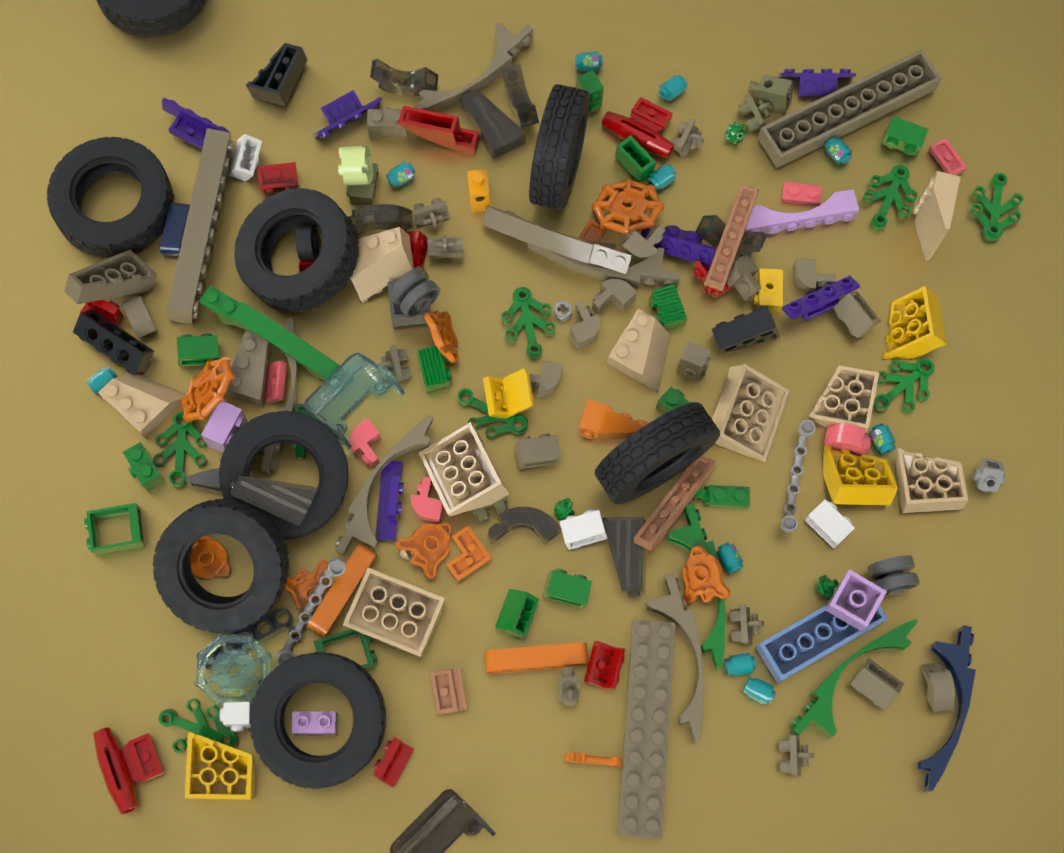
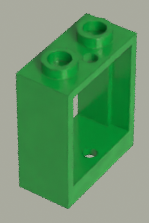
M137 503L86 511L87 518L84 519L86 530L89 531V538L86 539L88 550H91L93 554L102 555L145 547L141 508ZM129 515L132 541L100 546L97 520Z
M352 629L313 641L316 652L327 653L326 646L360 636L368 662L361 665L362 668L366 671L375 669L374 663L378 662L375 651H370L368 645L369 642H372L371 637Z

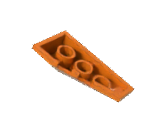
M587 399L579 433L588 439H593V437L597 439H627L636 431L649 424V422L640 419L634 421L628 413H615L612 411L613 407Z

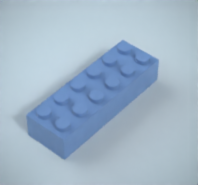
M880 605L868 627L863 631L825 610L826 606L759 643L756 650L776 683L779 684L885 622L888 618Z

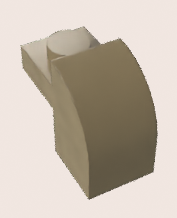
M655 225L645 238L636 230H631L619 245L628 253L633 254V256L650 257L659 251L653 245L654 243L657 245L663 239L664 235L662 234L665 229L660 225Z
M749 255L738 258L733 263L726 281L729 288L735 286L745 301L750 300L761 289L753 277L759 271V268Z
M796 258L793 265L794 284L804 294L808 295L815 292L816 289L819 290L836 282V277L833 274H816V259Z
M606 280L601 283L600 292L592 300V310L598 314L612 302L623 312L636 299L637 291L624 280Z
M141 294L131 296L122 302L126 315L138 338L156 331L155 324Z
M583 301L575 305V312L580 322L570 326L569 331L577 350L592 344L598 337L600 329L599 314L593 316L590 307L585 306Z
M543 361L541 375L529 374L531 389H538V397L549 396L558 389L563 364Z
M943 662L923 664L921 671L928 684L927 700L932 711L954 710L955 687L950 670L946 671Z

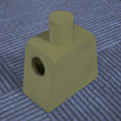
M765 75L760 83L751 81L748 92L757 94V104L759 100L763 99L764 103H771V111L785 116L792 102V81Z

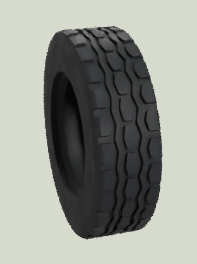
M96 0L101 11L112 24H115L116 27L123 31L125 30L128 33L139 36H160L179 30L186 26L187 23H190L200 13L203 5L206 3V0Z
M555 84L550 92L542 116L532 161L529 185V200L531 204L557 210H563L566 207L574 185L585 138L590 100L587 90Z
M102 137L78 145L58 162L49 179L47 203L55 224L74 247L89 255L110 258L128 250L137 253L155 242L156 238L158 239L164 231L170 203L174 202V194L172 193L173 189L163 165L150 149L147 150V147L127 138ZM125 174L133 177L141 184V196L138 204L128 215L119 220L100 222L92 220L82 213L81 202L85 190L93 181L104 175Z
M305 188L281 191L259 203L241 225L234 249V259L236 260L235 265L239 273L238 275L258 298L272 308L285 312H300L317 308L334 298L346 286V283L349 282L356 268L357 257H359L357 231L349 217L326 194ZM309 224L321 228L323 234L322 249L310 267L298 274L288 276L278 275L273 272L271 266L273 248L287 231L299 225Z
M701 403L685 404L658 417L625 439L599 463L595 469V476L614 504L632 501L667 482L699 459L718 440L720 430Z
M294 411L270 412L249 420L228 441L220 461L219 485L223 499L238 500L241 503H248L254 506L255 509L261 510L267 515L268 519L275 523L284 540L297 539L314 533L328 523L336 514L344 500L348 486V464L341 443L323 423L311 416ZM280 442L297 444L306 449L315 459L319 469V484L313 496L303 505L289 510L274 509L263 504L254 495L249 484V470L256 455L267 446Z
M233 499L208 500L184 511L164 530L160 540L157 542L156 554L153 557L154 581H156L158 593L162 596L161 599L167 608L169 607L171 612L177 618L182 619L184 623L211 633L235 632L237 629H245L259 621L281 596L289 575L287 545L284 544V538L280 530L278 531L275 523L268 519L267 515L261 510L255 509L254 506L248 503H241V501ZM209 534H224L238 540L247 549L253 561L254 575L249 589L242 594L231 597L214 595L205 590L196 581L190 565L191 551L197 539Z
M315 652L301 654L286 660L275 667L264 678L252 701L249 717L251 728L249 729L256 753H259L261 761L266 767L268 766L273 774L282 778L281 780L299 787L311 789L326 788L347 781L369 764L383 740L386 727V707L382 693L379 690L380 688L362 666L352 659L350 660L339 654ZM310 683H325L337 688L345 695L352 708L353 728L347 742L337 752L329 755L317 756L303 752L292 743L285 729L284 714L290 698L297 690Z

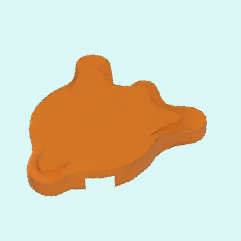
M428 311L424 313L432 338L439 351L450 362L458 361V350H454V347L458 346V340L451 325L450 314L447 311L442 313L439 311L433 313Z
M447 522L441 524L426 523L418 527L410 537L397 540L396 548L400 551H411L413 556L410 559V563L422 567L425 578L433 579L436 576L438 564L450 552L449 540L452 527Z
M209 535L197 539L190 555L193 575L202 580L228 577L231 573V568L228 565V555L223 545L211 539Z
M694 546L691 549L689 560L683 566V579L686 585L683 597L686 605L693 604L698 595H701L704 602H710L715 596L722 599L730 597L731 591L723 581V570L718 559L708 553L703 546Z
M320 560L312 574L306 568H302L295 577H288L284 589L292 594L293 601L299 610L305 608L308 604L309 593L317 588L319 575L326 572L328 561ZM323 578L322 581L327 582L328 578ZM332 584L329 587H327L321 596L322 600L326 596ZM313 596L311 599L317 600L319 597ZM319 605L314 608L311 616H313Z

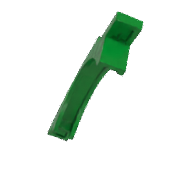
M211 285L199 300L201 305L217 314L221 323L240 327L265 339L300 363L319 380L321 378L336 387L346 372V369L297 335L244 302L236 301Z
M694 504L687 505L684 508V514L688 526L668 531L666 535L667 541L677 544L690 552L694 546H703L708 553L717 558L714 541L705 542L707 535L705 529L701 528L699 523L701 521L699 510L695 509ZM718 596L717 616L713 629L701 645V653L710 651L715 671H719L723 666L725 650V601Z
M914 619L894 628L865 645L835 668L810 694L816 701L812 699L804 708L807 712L802 717L798 715L791 723L793 728L790 730V733L799 736L811 723L828 739L833 737L837 733L832 714L833 694L837 681L846 666L856 657L878 649L904 650L908 648L912 642L906 636L918 621Z

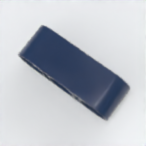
M170 203L160 243L161 254L179 257L190 204Z

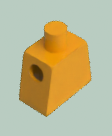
M486 169L467 171L471 213L485 212L486 206H490ZM482 197L483 200L478 201L476 198Z

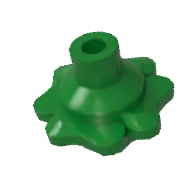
M736 121L733 125L729 124L725 132L726 141L737 144L738 141L741 142L746 133L744 124H739Z
M570 498L559 500L555 504L554 516L557 517L558 521L575 514V511L572 510L573 502L570 501Z
M827 575L820 576L817 583V591L820 592L821 596L825 595L827 599H830L839 583L836 579L831 580Z

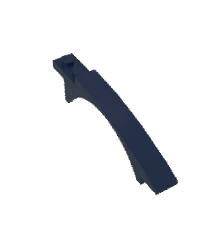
M963 625L958 629L956 645L939 641L931 644L930 651L943 662L947 670H950L952 674L958 707L954 728L945 744L932 756L917 763V769L925 770L923 792L926 793L933 791L942 777L959 741L970 706L976 669L968 668L972 660L969 649L974 640V634L971 633L972 627Z

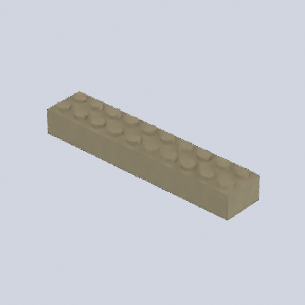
M921 49L761 127L758 140L776 168H779L825 145L834 136L840 138L935 91L942 78Z
M209 128L206 130L168 302V319L170 321L192 325L193 319L198 318V300H200L203 294L202 286L206 280V268L209 265L211 256L210 249L214 243V229H217L218 212L221 210V198L225 192V179L228 177L229 160L232 159L233 141L230 140V133Z
M634 619L632 622L617 836L662 839L676 623Z

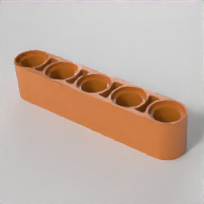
M362 543L358 544L345 564V572L336 578L306 626L308 629L323 638L326 637L363 579L367 568H370L378 554L377 552Z
M585 642L485 651L486 673L585 666L589 663L587 643Z

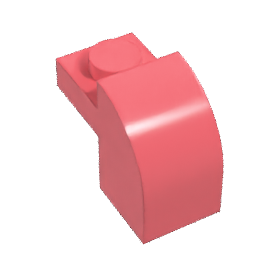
M368 418L352 430L349 443L354 457L361 454L360 457L366 465L370 463L375 468L380 462L370 447L378 442L381 437Z
M829 424L827 425L824 444L830 445L835 450L849 449L861 456L862 454H869L872 438L865 434V429L855 425Z
M423 477V482H419L417 487V494L420 495L411 494L413 511L422 521L440 524L444 509L443 503L439 499L429 498L433 483L431 478Z

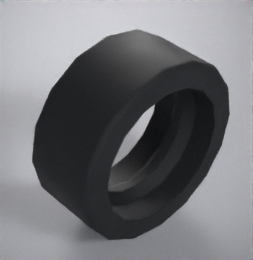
M313 224L299 225L296 229V249L300 261H315L319 256L318 234Z

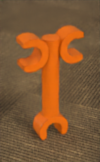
M569 752L565 753L564 763H586L619 768L622 767V758Z

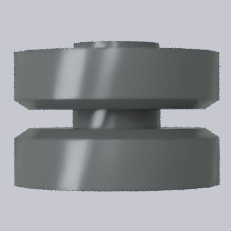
M418 267L404 274L392 286L389 297L396 305H400V310L407 318H413L428 309L438 298L441 291L434 281L429 280V275L425 270Z
M911 555L881 560L868 566L870 577L880 579L874 584L886 590L885 595L901 593L920 585L918 575L910 572L915 567Z

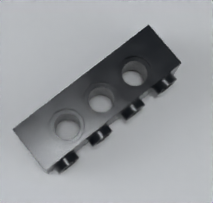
M93 309L80 313L73 333L79 336L82 341L95 347V350L104 353L111 361L120 364L131 374L136 375L147 370L154 354L153 349Z

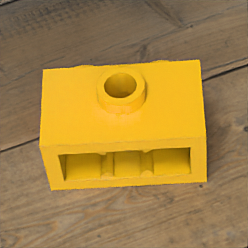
M760 268L758 274L754 275V279L761 289L753 296V305H756V308L761 306L768 307L771 313H780L783 306V270Z

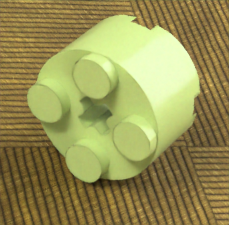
M369 146L339 147V156L342 164L338 165L339 176H343V184L347 186L371 184L370 182L373 179V163H370L369 159L371 156Z

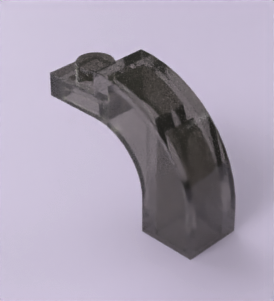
M378 58L372 60L370 78L379 82L378 88L403 96H420L419 92L423 89L437 91L439 75L427 67L415 71H401L392 68Z
M517 64L502 68L504 88L516 123L520 128L538 124L539 119L536 107L529 98L521 65Z
M375 204L363 206L352 210V215L349 216L357 231V235L375 229L390 230L400 227L407 231L413 228L412 210L399 205Z
M717 215L703 216L695 232L703 235V239L718 248L726 223ZM763 231L744 232L736 256H751L752 252H760L767 235Z
M515 507L498 515L501 524L496 523L490 527L487 538L493 545L510 531L524 528L534 532L543 544L546 545L561 533V527L544 511L532 507Z

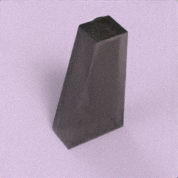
M479 90L467 91L460 97L461 108L475 131H479L480 139L492 159L526 143V133Z
M239 475L237 480H232L228 490L231 491V497L300 528L318 488Z
M603 517V525L622 592L627 594V597H640V594H645L646 548L635 544L634 537L646 520L644 517Z

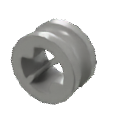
M560 301L555 305L554 314L558 320L565 321L571 317L572 307L568 302ZM561 307H564L566 314H562L560 311Z

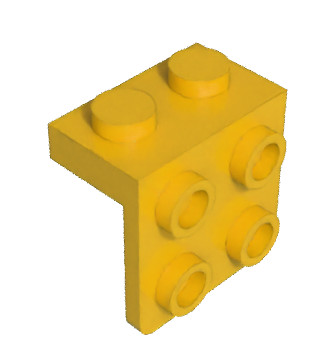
M521 369L504 378L492 376L483 378L490 417L507 419L533 407L534 401L527 369Z

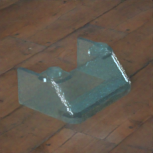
M354 353L305 400L304 409L311 417L328 427L342 445L350 449L352 445L344 436L348 426L343 419L368 393L380 396L389 388L402 396L405 392L392 372L363 354Z

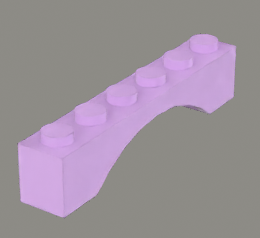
M854 189L835 192L822 205L800 213H783L770 210L761 205L753 206L743 235L744 237H757L764 233L776 234L782 230L793 231L799 227L806 226L811 228L822 223L829 225L835 221L853 220L859 211Z

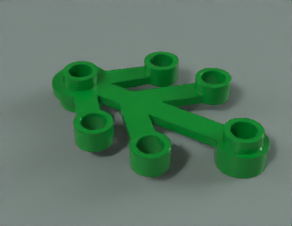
M903 165L894 166L889 174L883 176L873 175L869 182L873 188H878L881 184L892 181L890 187L875 192L866 191L863 195V201L867 204L885 197L879 214L874 215L870 222L871 227L876 231H881L885 228L887 224L886 215L893 200L898 209L899 217L903 219L909 217L911 209L904 204L898 191L899 185H901L906 194L905 200L907 202L913 203L918 197V193L912 190L909 185V170ZM912 194L914 198H910L908 195ZM866 195H870L872 199H868ZM902 210L907 211L908 214H903Z
M996 173L990 180V184L994 188L992 203L986 197L984 187L977 186L972 193L973 197L978 199L980 203L973 204L970 213L976 216L984 226V237L990 241L998 240L1003 234V229L1012 223H1018L1021 219V213L1014 210L1009 214L1008 218L998 223L1000 215L1015 206H1020L1024 200L1021 194L1016 193L1008 202L1001 205L1002 190L1008 181L1004 173ZM1014 198H1018L1020 202H1016ZM983 206L991 215L990 220L983 214Z
M519 287L513 292L514 302L508 311L502 313L501 320L505 324H510L513 321V315L520 306L522 314L514 326L505 332V338L508 342H514L517 339V334L525 325L529 343L526 354L529 359L537 360L542 355V347L536 342L533 324L543 329L548 335H552L555 332L556 326L553 322H546L531 313L529 306L540 311V314L544 317H548L551 314L552 308L547 303L542 304L533 299L532 293L528 288ZM520 294H525L526 297H525V298H520L519 295H520ZM548 308L549 311L545 313L542 309ZM509 315L511 318L506 320L504 316ZM552 326L553 329L549 331L546 327ZM509 333H513L515 336L513 338H509L507 335ZM535 347L538 351L532 352L531 348Z
M921 358L916 363L901 362L898 359H894L890 363L889 368L892 372L897 373L901 369L913 371L910 375L889 374L885 371H879V375H883L885 380L878 378V384L886 382H896L899 384L886 395H877L874 399V408L878 411L887 410L891 400L905 390V402L902 405V410L905 413H912L916 407L914 403V381L919 377L920 390L917 392L916 397L919 401H926L930 396L928 377L934 372V364L927 358ZM893 364H898L899 368H894ZM921 366H925L927 371H923ZM920 392H924L926 397H922ZM879 401L883 402V407L878 405ZM906 404H910L912 409H907Z
M463 388L458 392V401L461 405H472L489 414L487 404L474 398L473 392L470 389ZM468 396L469 400L463 401L462 398ZM519 413L507 419L486 415L479 418L472 417L468 420V423L477 422L476 430L482 425L499 420L507 423L496 428L493 426L488 427L485 435L489 440H493L497 435L510 431L520 435L528 429V420L526 417L519 415ZM519 422L522 424V427L516 428L515 424ZM490 430L495 432L493 436L488 435Z
M184 411L175 414L173 425L155 437L156 444L159 447H165L168 444V439L178 432L177 439L161 453H157L153 457L154 463L162 467L166 464L167 458L176 451L175 470L169 475V481L174 487H182L186 483V475L183 472L185 451L194 459L196 466L204 467L207 464L206 457L200 454L186 440V432H188L195 438L198 447L205 448L207 446L206 442L199 444L202 436L193 426V422L180 424ZM160 438H165L163 443H158ZM159 457H163V461L161 463L157 462V459ZM199 458H204L202 463H197ZM182 477L181 482H175L176 478Z
M196 698L189 700L186 708L188 711L193 712L198 724L178 717L177 712L171 708L163 710L159 715V722L165 727L175 725L233 748L237 744V734L231 731V729H227L223 725V721H220V708L213 705L206 710L207 717L213 719L217 731L210 729L201 710V703ZM192 701L196 703V709L191 707ZM211 709L216 710V716L211 715ZM165 714L170 717L169 722L164 720ZM224 736L229 738V743H224ZM188 737L174 741L172 744L173 750L177 753L184 751L187 748ZM177 742L182 743V749L177 748Z

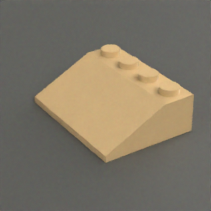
M937 171L933 178L930 177L928 186H925L923 194L918 199V203L914 205V224L926 261H930L950 230L960 176Z
M746 364L730 367L712 418L720 430V437L715 443L726 449L766 462L790 390Z
M471 422L419 452L449 516L494 504L510 494L479 432Z
M367 568L343 626L421 657L439 621L446 601L441 596Z

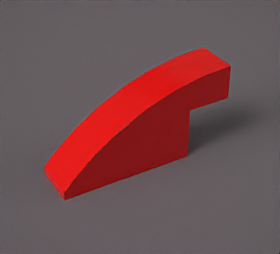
M403 106L398 120V124L441 146L476 155L480 142L479 131L461 128L458 116Z

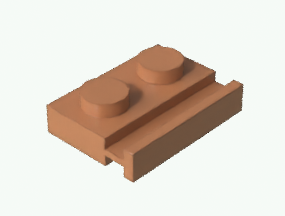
M460 667L431 672L430 676L437 716L467 710Z

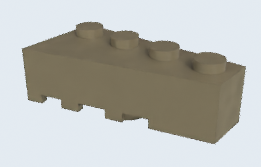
M128 250L69 274L64 292L77 304L148 292L152 290L156 273L135 253Z
M247 330L245 331L231 366L235 377L227 389V396L264 407L268 364L272 347L270 342Z

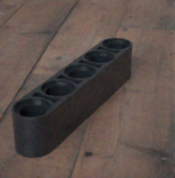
M279 608L262 617L253 625L251 624L245 629L238 630L201 650L197 655V662L203 669L212 671L290 629L294 624V617L288 609ZM287 614L289 616L288 621L283 624L279 623V617ZM265 624L270 625V630L267 633H260L261 626ZM244 635H251L249 643H241ZM226 645H232V650L229 654H223L222 652ZM207 655H212L213 661L208 665H204V658Z

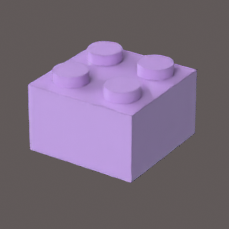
M225 401L220 402L216 406L201 436L208 447L223 453L234 433L247 423L248 420L242 409Z
M849 569L844 574L825 610L856 629L863 631L868 627L887 591Z

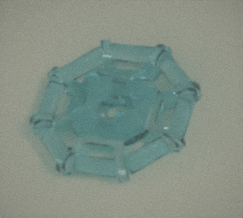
M219 633L217 638L196 654L197 672L194 684L218 707L226 702H251L256 695L258 687L270 673V659H272V655L250 633L247 635ZM226 643H244L241 649H228ZM222 645L223 651L216 658L208 657ZM248 646L259 655V658L253 659L246 652ZM206 663L212 665V674L205 678ZM262 663L261 678L255 676L256 665ZM232 665L240 668L239 672L237 671L234 676L231 675V672L227 671ZM214 682L221 689L220 693L217 694L208 683ZM252 682L257 683V685L245 695L244 690L246 689V687ZM226 692H239L241 697H224Z

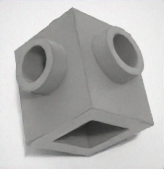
M982 458L979 468H976L973 474V480L976 481L977 488L984 492H998L999 486H1002L1005 481V471L1002 462Z

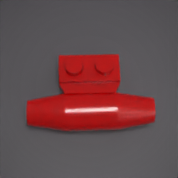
M642 97L638 99L632 108L630 117L607 111L602 119L601 125L617 137L625 140L631 135L649 153L668 158L674 149V144L659 133L664 131L672 119L673 113Z
M110 727L97 730L93 733L96 755L108 792L121 814L130 813L138 808L134 782H146L164 774L151 735L147 733L130 740L121 748Z

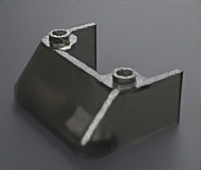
M447 789L391 844L390 853H444L463 833L468 837L475 836L482 828L486 829L492 836L496 833L454 790Z

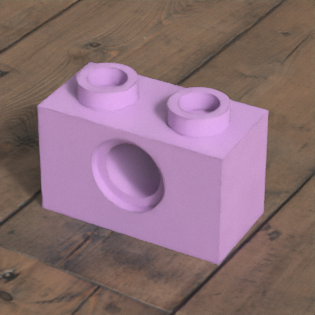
M336 711L292 712V734L294 736H338V714Z

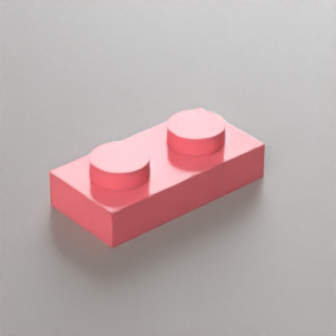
M947 138L929 147V151L945 173L958 175L966 170V165Z
M784 181L781 202L820 206L822 186Z
M284 361L268 364L265 393L266 403L273 404L284 399L285 378L287 375V363Z

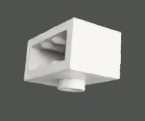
M246 134L237 140L228 172L229 176L245 182L253 176L254 170L259 163L258 155L262 144L261 140Z
M826 499L805 519L833 549L855 529L852 526L851 520L846 516H842L838 512L837 507Z
M588 510L583 515H572L566 517L563 521H559L568 550L608 539L599 510Z
M224 703L223 708L220 709V721H223V725L233 732H241L244 729L251 728L249 717L252 703Z

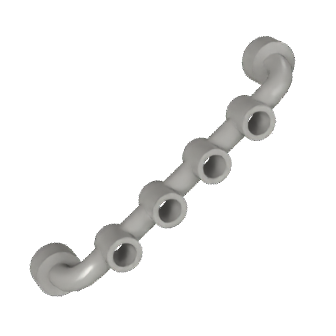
M803 420L798 427L800 436L798 446L793 452L795 462L790 469V476L792 478L790 485L786 489L788 499L783 507L784 518L780 523L781 529L786 533L794 532L798 526V521L793 514L797 509L795 505L796 496L800 492L799 479L804 471L802 463L803 458L807 454V437L812 436L816 429L814 422L811 420ZM797 450L802 451L803 454H802V455L799 454V453L797 452ZM794 469L799 470L800 473H795ZM790 488H794L796 492H792ZM787 507H791L793 511L789 512Z
M341 558L331 559L326 572L319 575L317 588L309 593L308 604L299 611V620L295 626L290 627L288 631L289 638L283 649L277 654L279 665L294 657L291 651L295 642L301 639V631L305 624L310 621L311 613L321 603V596L325 589L332 584V576H340L345 572V563ZM323 578L329 579L327 582L322 581ZM313 596L319 597L317 600L311 599ZM303 614L309 615L306 618L301 617ZM298 632V635L293 636L292 633Z

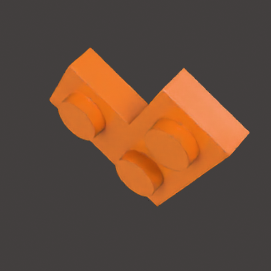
M469 525L452 536L453 541L462 554L447 563L446 566L456 581L460 582L490 562L492 558Z

